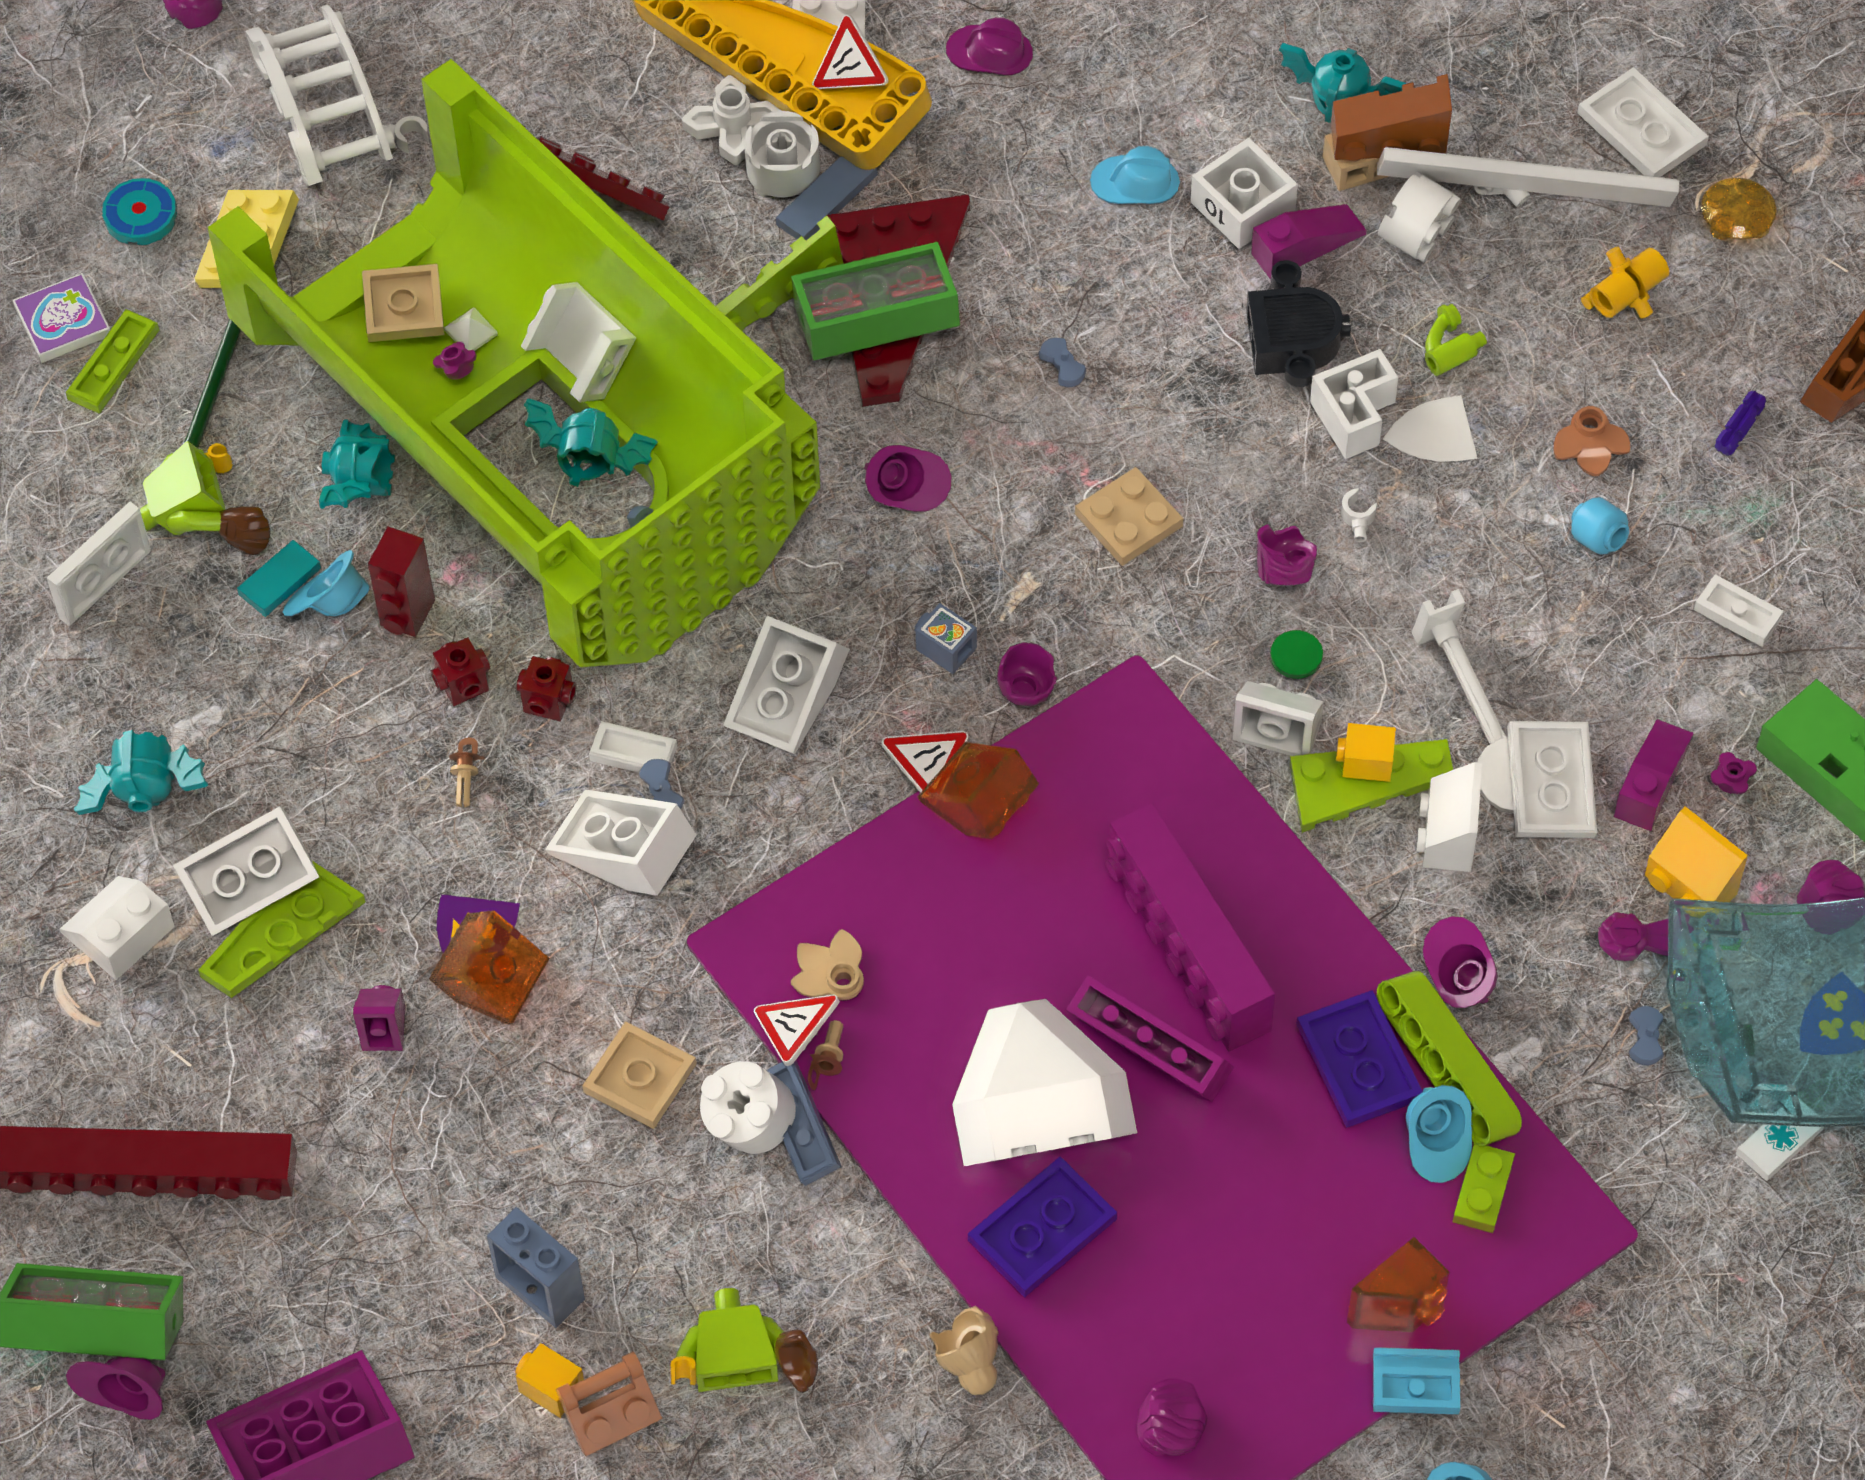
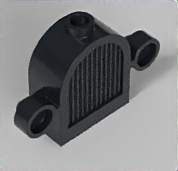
M1283 260L1277 262L1271 271V285L1274 289L1247 291L1246 317L1255 375L1285 373V378L1289 384L1295 387H1306L1312 383V376L1315 375L1316 369L1327 365L1335 358L1340 348L1341 337H1350L1349 314H1342L1339 304L1326 292L1311 287H1300L1302 275L1300 266L1293 261Z

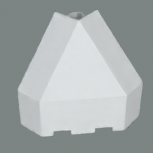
M1047 999L1022 1002L988 1010L952 1104L964 1166L1137 1133L1126 1072Z

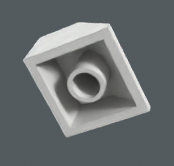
M1247 681L1236 697L1232 740L1290 756L1311 754L1322 721L1324 701L1316 700L1311 695L1305 693L1294 694L1279 690L1268 683L1257 684Z
M1474 762L1431 778L1429 793H1421L1419 817L1427 818L1426 828H1418L1416 852H1424L1423 868L1471 872L1478 832L1483 763Z
M118 876L60 928V932L111 977L117 980L175 926L169 906L164 900L140 880Z

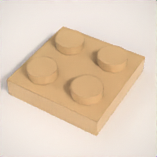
M438 264L362 271L368 342L444 335Z
M1137 467L1075 506V515L1121 566L1183 527L1184 518Z
M625 1021L582 1085L583 1092L654 1129L696 1066V1057Z

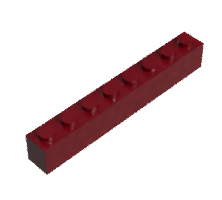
M0 1126V1189H8L15 1193H29L32 1190H50L56 1194L66 1195L71 1194L73 1191H91L97 1195L108 1196L115 1192H132L142 1197H151L156 1193H173L182 1198H193L198 1194H212L223 1199H235L239 1195L257 1196L264 1200H276L281 1196L292 1197L297 1149L292 1134Z

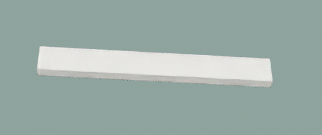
M1389 147L1384 148L1377 163V175L1410 178V176L1416 175V172H1419L1437 182L1670 207L1679 193V180L1671 178Z

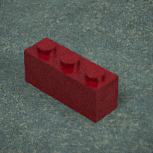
M387 526L368 562L380 625L393 634L401 635L404 633L416 637L435 602L424 538Z

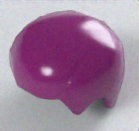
M163 0L169 16L172 19L177 18L189 29L206 26L215 20L223 9L222 0Z
M1022 642L1010 646L1003 655L997 670V682L1002 695L1008 701L1022 706H1034L1046 701L1054 690L1057 680L1053 667L1054 658L1051 653L1040 645Z

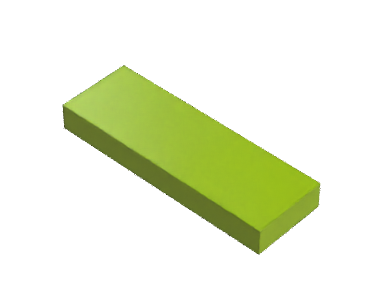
M125 309L65 392L67 400L100 414L160 331L158 323Z

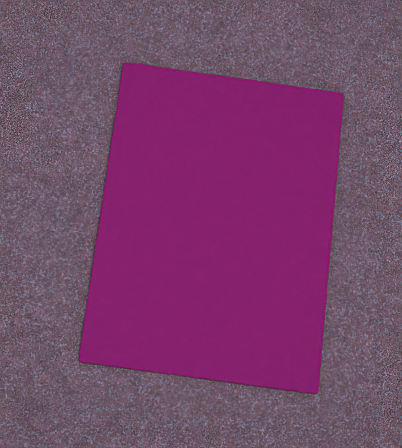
M1139 655L1130 657L954 768L937 805H930L922 794L917 791L693 932L687 938L689 950L778 1063H781L782 1060L757 1019L754 1008L758 1005L811 998L800 994L791 985V980L797 974L803 972L800 969L797 958L799 943H809L830 948L834 936L841 929L847 931L856 939L862 950L859 968L863 973V988L856 997L849 1000H839L838 1006L808 1043L806 1049L796 1059L820 1117L970 1308L976 1305L992 1317L998 1330V1345L1104 1480H1294L1391 1413L1373 1412L1374 1348L1460 1350V1365L1630 1247L1637 1240L1638 1232L1467 1033L1466 1035L1517 1106L1522 1119V1127L1519 1133L1486 1145L1515 1153L1493 1233L1453 1222L1468 1164L1464 1171L1455 1179L1444 1183L1430 1182L1421 1177L1415 1170L1410 1156L1409 1130L1406 1124L1408 1106L1346 1128L1296 1025L1297 1017L1373 990L1377 998V988L1382 981L1413 972V970L1150 665ZM1152 802L1275 993L1271 1031L1228 1052L1221 1040L1215 1041L1207 1028V1017L1201 1008L1195 1009L1186 994L1185 988L1187 985L1180 975L1175 977L1167 965L1165 959L1166 952L1160 943L1155 945L1152 942L1145 927L1146 920L1140 912L1135 913L1131 909L1125 895L1127 890L1120 880L1117 882L1113 880L1106 866V860L1109 857L1106 841L1109 840L1110 822ZM1087 975L1221 1056L1234 1067L1213 1102L1083 1023L1066 1010ZM840 979L837 981L836 984L848 985L850 984V981L847 979ZM1047 999L1126 1072L1137 1129L1136 1134L964 1166L952 1104L989 1009ZM1387 1018L1422 1091L1424 1088H1435ZM834 1020L840 1021L843 1024V1030L838 1047L844 1054L840 1062L842 1070L839 1074L833 1076L820 1074L817 1088L812 1090L808 1083V1073L811 1061L814 1060L810 1054H815L816 1047L825 1043L830 1022ZM813 1069L811 1080L815 1084L817 1074ZM1061 1156L1117 1211V1220L1024 1298L968 1241V1233ZM1172 1378L1187 1381L1195 1387L1207 1415V1424L1196 1448L1188 1454L1181 1456L1168 1454L1154 1456L1141 1446L1138 1439L1137 1418L1139 1408L1153 1386L1160 1381Z

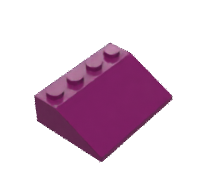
M362 1350L206 1421L232 1480H367L415 1458L401 1419Z

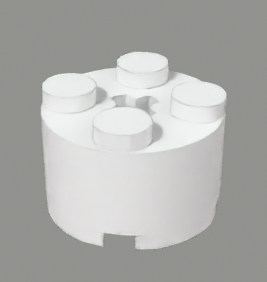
M774 111L761 116L760 122L753 127L751 124L747 129L744 138L746 172L757 194L773 197L800 195L818 178L820 172L818 133L812 123L810 126L803 121V116L790 111Z
M1416 172V175L1410 176L1393 200L1392 205L1394 207L1390 217L1384 216L1377 235L1413 258L1425 262L1435 247L1433 241L1438 233L1444 236L1455 219L1452 214L1455 212L1461 199L1443 186Z
M751 1062L728 1064L720 1068L713 1075L708 1076L701 1086L700 1112L706 1128L713 1136L742 1152L760 1154L775 1148L782 1142L784 1133L789 1125L792 1126L795 1119V1101L790 1089L779 1078L758 1064Z

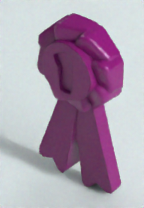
M1614 912L1599 926L1598 940L1602 950L1614 960L1633 961L1644 950L1683 961L1688 956L1686 948L1691 939L1684 936L1691 935L1693 928L1687 924L1689 920V915L1687 914L1644 925L1634 914Z

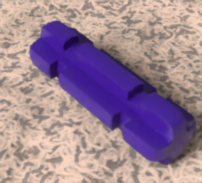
M1753 390L1747 393L1742 400L1743 404L1738 406L1725 425L1726 429L1722 430L1716 438L1715 448L1718 452H1722L1726 456L1732 455L1739 446L1738 442L1743 440L1756 421L1755 417L1759 416L1765 408L1766 398L1764 395L1758 394Z

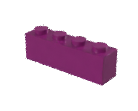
M1087 975L1066 1009L1083 1023L1213 1102L1234 1068L1221 1056Z

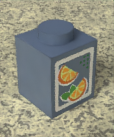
M941 603L931 613H924L916 623L914 629L916 632V650L952 674L957 671L977 648V627Z

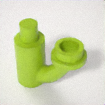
M1443 304L1437 308L1438 317L1426 338L1425 360L1428 368L1435 376H1439L1476 357L1478 354L1477 349L1487 344L1486 337L1481 331L1471 336L1468 333H1463L1441 344L1445 330L1452 332L1462 322L1460 313L1453 304L1447 306Z

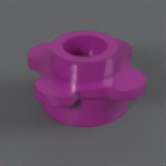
M456 342L446 347L441 352V355L436 356L433 360V365L435 368H442L449 379L456 380L467 376L472 371L477 355L474 350H467L463 342Z
M1731 752L1722 753L1719 756L1720 764L1717 770L1711 772L1710 779L1712 783L1726 793L1743 794L1747 792L1748 780L1757 771L1755 763L1750 760L1743 761L1735 758ZM1730 771H1736L1737 775L1730 774Z

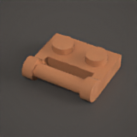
M633 1351L622 1356V1362L575 1385L569 1386L567 1383L556 1389L578 1445L585 1456L662 1419L644 1376L643 1368ZM629 1377L630 1384L579 1408V1401Z

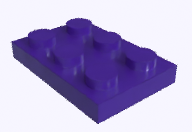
M1373 990L1297 1017L1296 1025L1346 1128L1408 1106L1416 1096L1423 1092Z
M1060 1156L968 1233V1241L1025 1298L1117 1220V1211Z

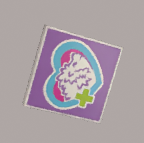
M83 273L12 300L41 363L100 341L110 331Z

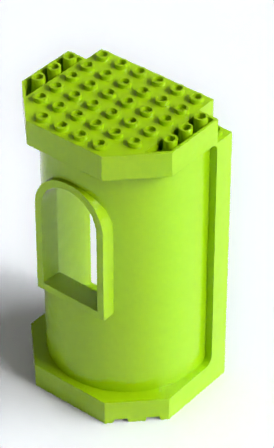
M449 59L421 79L436 172L430 181L433 190L425 203L416 204L410 215L293 297H289L278 286L267 233L237 206L207 227L227 314L256 345L301 346L542 585L550 638L579 667L644 663L655 655L665 653L676 639L686 632H692L697 629L705 617L716 609L721 610L731 602L733 596L745 587L754 586L761 579L820 489L817 422L785 393L784 370L456 62ZM438 264L444 327L474 307L498 332V335L475 350L477 357L472 371L467 376L456 380L449 379L442 368H435L433 365V360L436 356L441 355V352L446 347L456 343L445 331L444 335L368 342L362 271ZM578 282L636 337L605 399L579 402L570 394L577 378L546 348L525 351L521 347L528 333L527 328L531 321L535 319L543 303L544 294L552 285ZM542 379L576 413L587 408H594L605 412L606 416L612 419L619 430V447L626 445L634 433L657 440L658 443L650 453L652 458L648 465L639 464L633 467L648 482L654 492L649 507L653 512L632 528L630 527L619 534L609 537L588 538L570 520L558 528L464 435Z

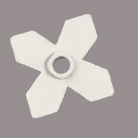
M728 75L715 87L713 106H694L682 117V126L684 131L697 140L720 136V156L733 165H738L745 159L744 138L747 129L751 124L753 127L760 122L761 116L782 110L768 100L750 103L749 97L746 94V85L733 76Z

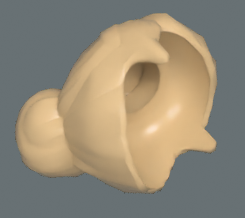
M975 1305L964 1309L955 1317L952 1331L944 1330L939 1334L931 1332L930 1338L936 1346L935 1356L938 1364L946 1371L958 1376L959 1382L965 1390L969 1391L972 1395H984L994 1387L997 1380V1370L992 1363L998 1347V1330L992 1317Z

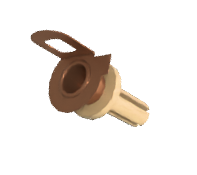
M470 737L462 739L458 745V753H453L449 756L450 759L457 761V765L452 766L450 772L457 776L456 805L458 807H462L463 782L464 807L470 805L471 776L478 774V768L473 766V761L485 759L483 756L477 755L478 743L474 738ZM467 744L472 745V753L463 752V746Z
M834 1020L830 1022L825 1043L816 1047L815 1054H810L814 1060L811 1061L808 1073V1083L812 1090H816L820 1074L833 1076L839 1074L842 1070L840 1062L844 1054L838 1047L843 1030V1024L840 1021ZM813 1069L817 1074L815 1084L811 1080Z

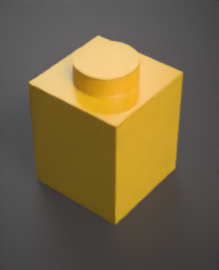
M1348 723L1346 738L1338 737L1336 761L1344 762L1342 777L1390 782L1396 728Z
M542 1343L537 1346L533 1353L527 1352L521 1358L515 1370L519 1392L559 1418L565 1412L556 1389L567 1383L569 1386H572L584 1380L582 1368Z

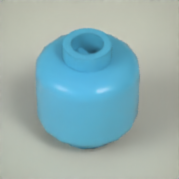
M1601 497L1591 498L1579 504L1572 513L1571 533L1573 538L1597 554L1602 555L1617 551L1628 539L1630 529L1626 513Z

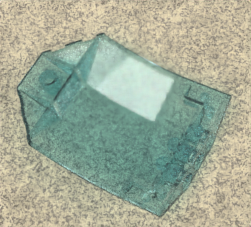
M1673 898L1669 902L1668 978L1666 988L1691 1075L1697 1078L1731 1123L1808 1127L1865 1125V898L1806 904H1747Z

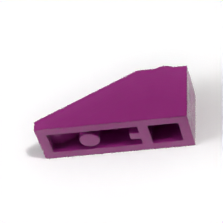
M1347 204L1285 212L1253 227L1251 254L1271 280V271L1277 262L1290 260L1302 266L1366 235L1367 230Z
M1659 719L1655 721L1634 759L1619 792L1614 818L1652 831L1693 739V732Z

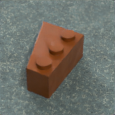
M1448 74L1437 76V83L1415 88L1413 82L1402 85V91L1380 96L1379 91H1374L1333 101L1331 130L1334 159L1357 161L1360 159L1380 158L1386 147L1446 154L1452 115Z
M1865 309L1814 377L1800 400L1802 404L1831 423L1865 402Z

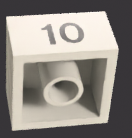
M1247 138L1192 175L1191 203L1240 249L1252 241L1253 227L1285 212L1296 211L1298 184L1250 138Z

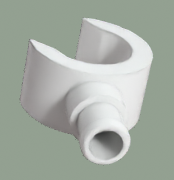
M407 116L400 119L396 125H382L383 128L389 126L398 148L405 153H409L408 143L404 137L408 132H419L429 143L427 124L420 117Z
M1356 488L1344 495L1341 516L1343 521L1352 527L1354 540L1356 542H1364L1367 539L1366 531L1368 526L1375 519L1377 503L1363 513L1352 511L1349 507L1358 500L1359 488Z

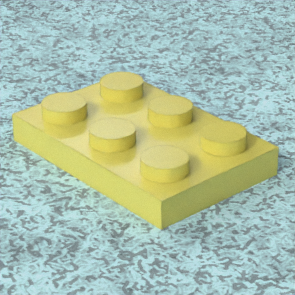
M228 190L217 220L239 206L267 233L275 265L299 198L294 190ZM209 239L194 279L200 288H221Z

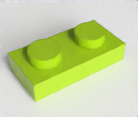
M1474 1143L1455 1209L1454 1223L1490 1233L1494 1232L1515 1153L1486 1145L1479 1146Z

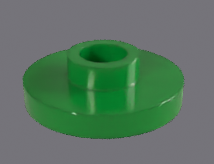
M1287 631L1274 640L1270 653L1271 663L1276 671L1285 677L1292 679L1306 678L1313 675L1320 668L1323 660V648L1319 640L1306 631Z

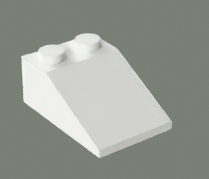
M766 616L723 726L796 754L835 687L850 649Z
M584 790L545 850L549 855L627 891L658 896L697 834L676 803Z

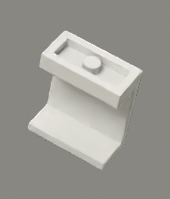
M578 282L555 284L547 290L535 319L531 321L527 328L528 333L521 347L525 351L546 348L577 378L570 394L579 402L605 399L636 337Z

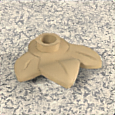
M843 929L838 931L831 942L830 948L809 943L798 944V964L803 972L797 974L791 980V985L800 994L811 998L834 994L839 1000H849L861 992L864 985L863 973L859 968L862 950L850 933ZM840 979L850 981L848 985H838L836 983Z

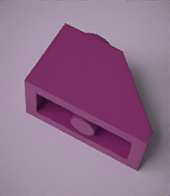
M377 985L372 989H360L353 1007V1016L362 1051H403L406 1006L402 988Z

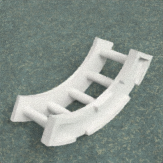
M329 5L321 7L324 20L272 36L271 33L264 34L259 27L245 31L256 67L260 70L264 79H269L272 84L269 88L280 116L284 115L285 120L290 119L294 131L289 132L288 137L303 181L308 186L323 182L320 172L324 171L327 165L377 149L381 158L388 161L393 159L390 149L396 148L389 126L385 128L382 126L368 84L345 33L346 27L341 12H334ZM334 48L339 50L344 62L293 78L291 74L284 76L282 69L286 68L285 64ZM351 75L358 91V96L308 112L305 109L298 111L293 98L298 96L297 92ZM363 109L365 110L373 132L372 136L322 152L319 149L312 150L306 133L311 130V126Z

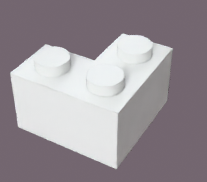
M1381 349L1312 376L1310 403L1345 459L1379 446L1382 419L1377 410L1394 404L1396 401L1398 376Z

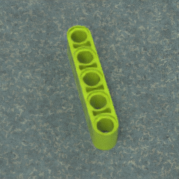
M1413 971L1382 981L1377 988L1378 1002L1384 1014L1435 1087L1441 1085L1454 1086L1463 1091L1469 1099L1472 1112V1141L1479 1146H1485L1519 1133L1522 1127V1119L1517 1106L1427 977L1419 971Z

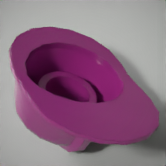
M995 17L986 20L980 25H968L955 31L946 43V55L951 63L961 69L998 75H1013L1022 72L1029 66L1033 59V48L1029 40L1013 21Z
M889 445L878 450L869 463H865L867 490L875 501L884 505L910 511L926 512L937 508L947 498L951 489L952 476L948 465L940 456L929 451L903 445Z
M1451 916L1439 920L1430 928L1423 945L1425 964L1439 995L1445 1003L1454 1008H1468L1478 1003L1485 1004L1489 1002L1488 996L1491 995L1496 987L1498 973L1482 933L1474 923L1464 917Z
M116 1356L109 1359L105 1364L92 1361L77 1362L69 1367L66 1374L67 1383L74 1393L94 1404L122 1411L139 1419L148 1420L159 1417L163 1410L162 1399L158 1393L165 1380L166 1372L147 1359Z

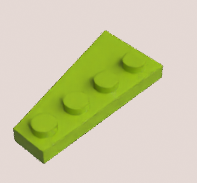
M827 215L817 223L820 230L807 240L801 236L790 245L793 252L778 264H774L771 260L761 268L755 283L751 286L743 283L716 305L741 331L759 318L768 317L777 307L794 298L791 276L844 264L836 227Z
M1448 739L1394 745L1390 782L1342 777L1344 762L1336 761L1337 751L1290 756V770L1301 832L1315 829L1316 824L1330 819L1335 822L1347 818L1349 813L1368 806L1370 809L1385 805L1386 800L1400 795L1408 797L1428 790L1431 778L1453 770Z
M312 861L319 878L243 919L198 969L200 977L230 998H233L366 903L364 894Z

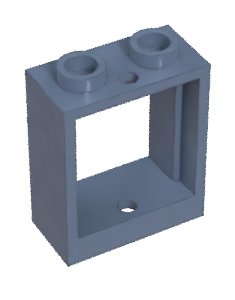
M515 1207L487 1235L495 1277L555 1328L585 1300L578 1258L519 1208ZM535 1287L537 1290L535 1293L530 1294L527 1289Z

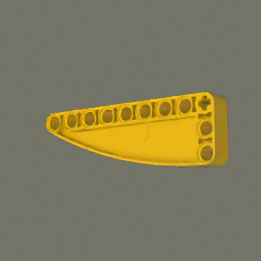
M633 0L639 16L649 25L723 76L731 75L745 84L746 91L758 100H768L782 111L795 112L803 116V121L810 126L812 123L816 128L820 143L858 168L871 170L881 165L932 106V98L924 76L913 67L868 42L869 46L888 77L886 85L818 89L813 86L812 82L838 26L769 0ZM761 70L756 74H752L754 71ZM783 89H788V90H786L785 92L778 93L779 91H781V90H783ZM912 92H918L913 96H907ZM816 107L811 111L805 112L808 108ZM895 118L891 122L883 123L887 119ZM843 126L838 130H832L835 127Z

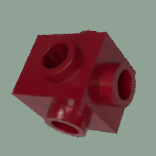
M469 637L458 642L446 643L439 650L433 652L435 668L430 670L431 676L437 689L440 692L445 690L453 707L489 691L486 671L491 669L489 661L482 648L475 650Z
M532 656L528 668L520 671L516 685L517 692L521 693L523 712L561 722L567 705H571L576 693V682L572 681L570 665L552 657L544 659Z

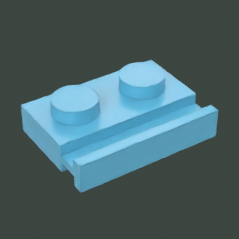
M1374 1348L1373 1412L1459 1415L1460 1350Z

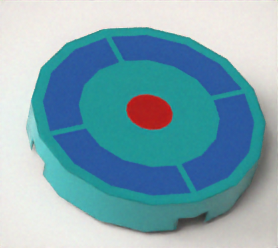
M149 178L131 179L118 184L108 193L102 208V217L109 234L119 242L128 244V241L137 242L138 245H148L161 240L174 227L177 214V204L171 190L161 182Z

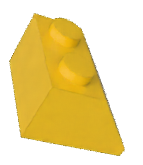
M1684 806L1649 855L1644 876L1648 878L1650 884L1656 890L1662 893L1666 892L1675 899L1686 914L1699 918L1707 925L1738 894L1748 855Z

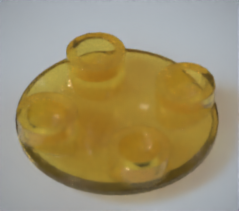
M1745 178L1721 180L1713 184L1706 191L1702 199L1701 210L1704 220L1710 226L1711 234L1719 240L1728 238L1738 240L1763 238L1769 233L1776 217V204L1770 192L1759 183Z

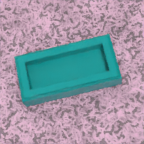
M292 540L237 587L238 595L266 617L321 569L320 561L295 540Z

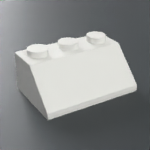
M283 807L270 811L173 865L212 936L319 878L302 840Z

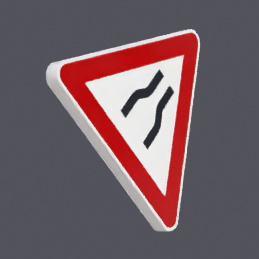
M844 15L812 85L818 89L886 85L888 77L853 16Z
M965 731L891 736L883 738L881 745L930 805H937L967 743L968 734Z
M833 994L758 1005L754 1008V1013L784 1065L790 1066L802 1051L806 1049L808 1043L818 1033V1030L840 1001Z

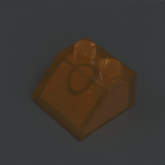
M964 742L917 797L922 804L965 835L992 839L1004 829L1005 823L1017 809L1028 801L1029 795L1039 785V782L1017 749Z
M496 911L468 913L461 922L429 980L456 1003L509 1025L515 1021L550 958Z
M1413 1237L1352 1288L1347 1323L1353 1329L1413 1332L1423 1323L1429 1326L1445 1310L1443 1305L1445 1296L1448 1293L1447 1284L1450 1272Z

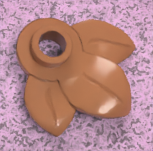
M1586 406L1573 415L1571 425L1558 431L1553 450L1557 460L1576 458L1577 464L1585 473L1592 476H1600L1607 470L1611 454L1621 455L1630 452V440L1627 433L1621 427L1609 423L1607 416L1600 408ZM1585 425H1592L1595 428H1587Z

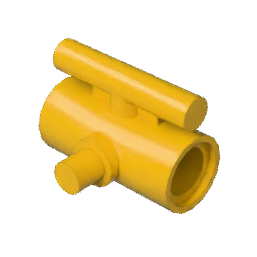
M1619 246L1606 252V255L1611 263L1609 269L1612 274L1581 297L1583 306L1588 310L1595 307L1602 315L1608 318L1614 317L1629 306L1630 308H1635L1640 319L1648 317L1653 313L1648 302L1650 298L1648 291L1669 276L1670 272L1666 260L1654 248L1645 249L1631 260L1629 257H1624Z

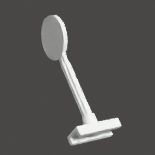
M1459 589L1451 591L1448 602L1444 607L1435 610L1430 600L1423 602L1412 634L1418 646L1436 639L1439 647H1443L1490 744L1484 749L1477 760V763H1483L1480 793L1487 803L1498 810L1514 813L1508 737L1505 736L1459 641L1460 634L1456 625L1465 601Z

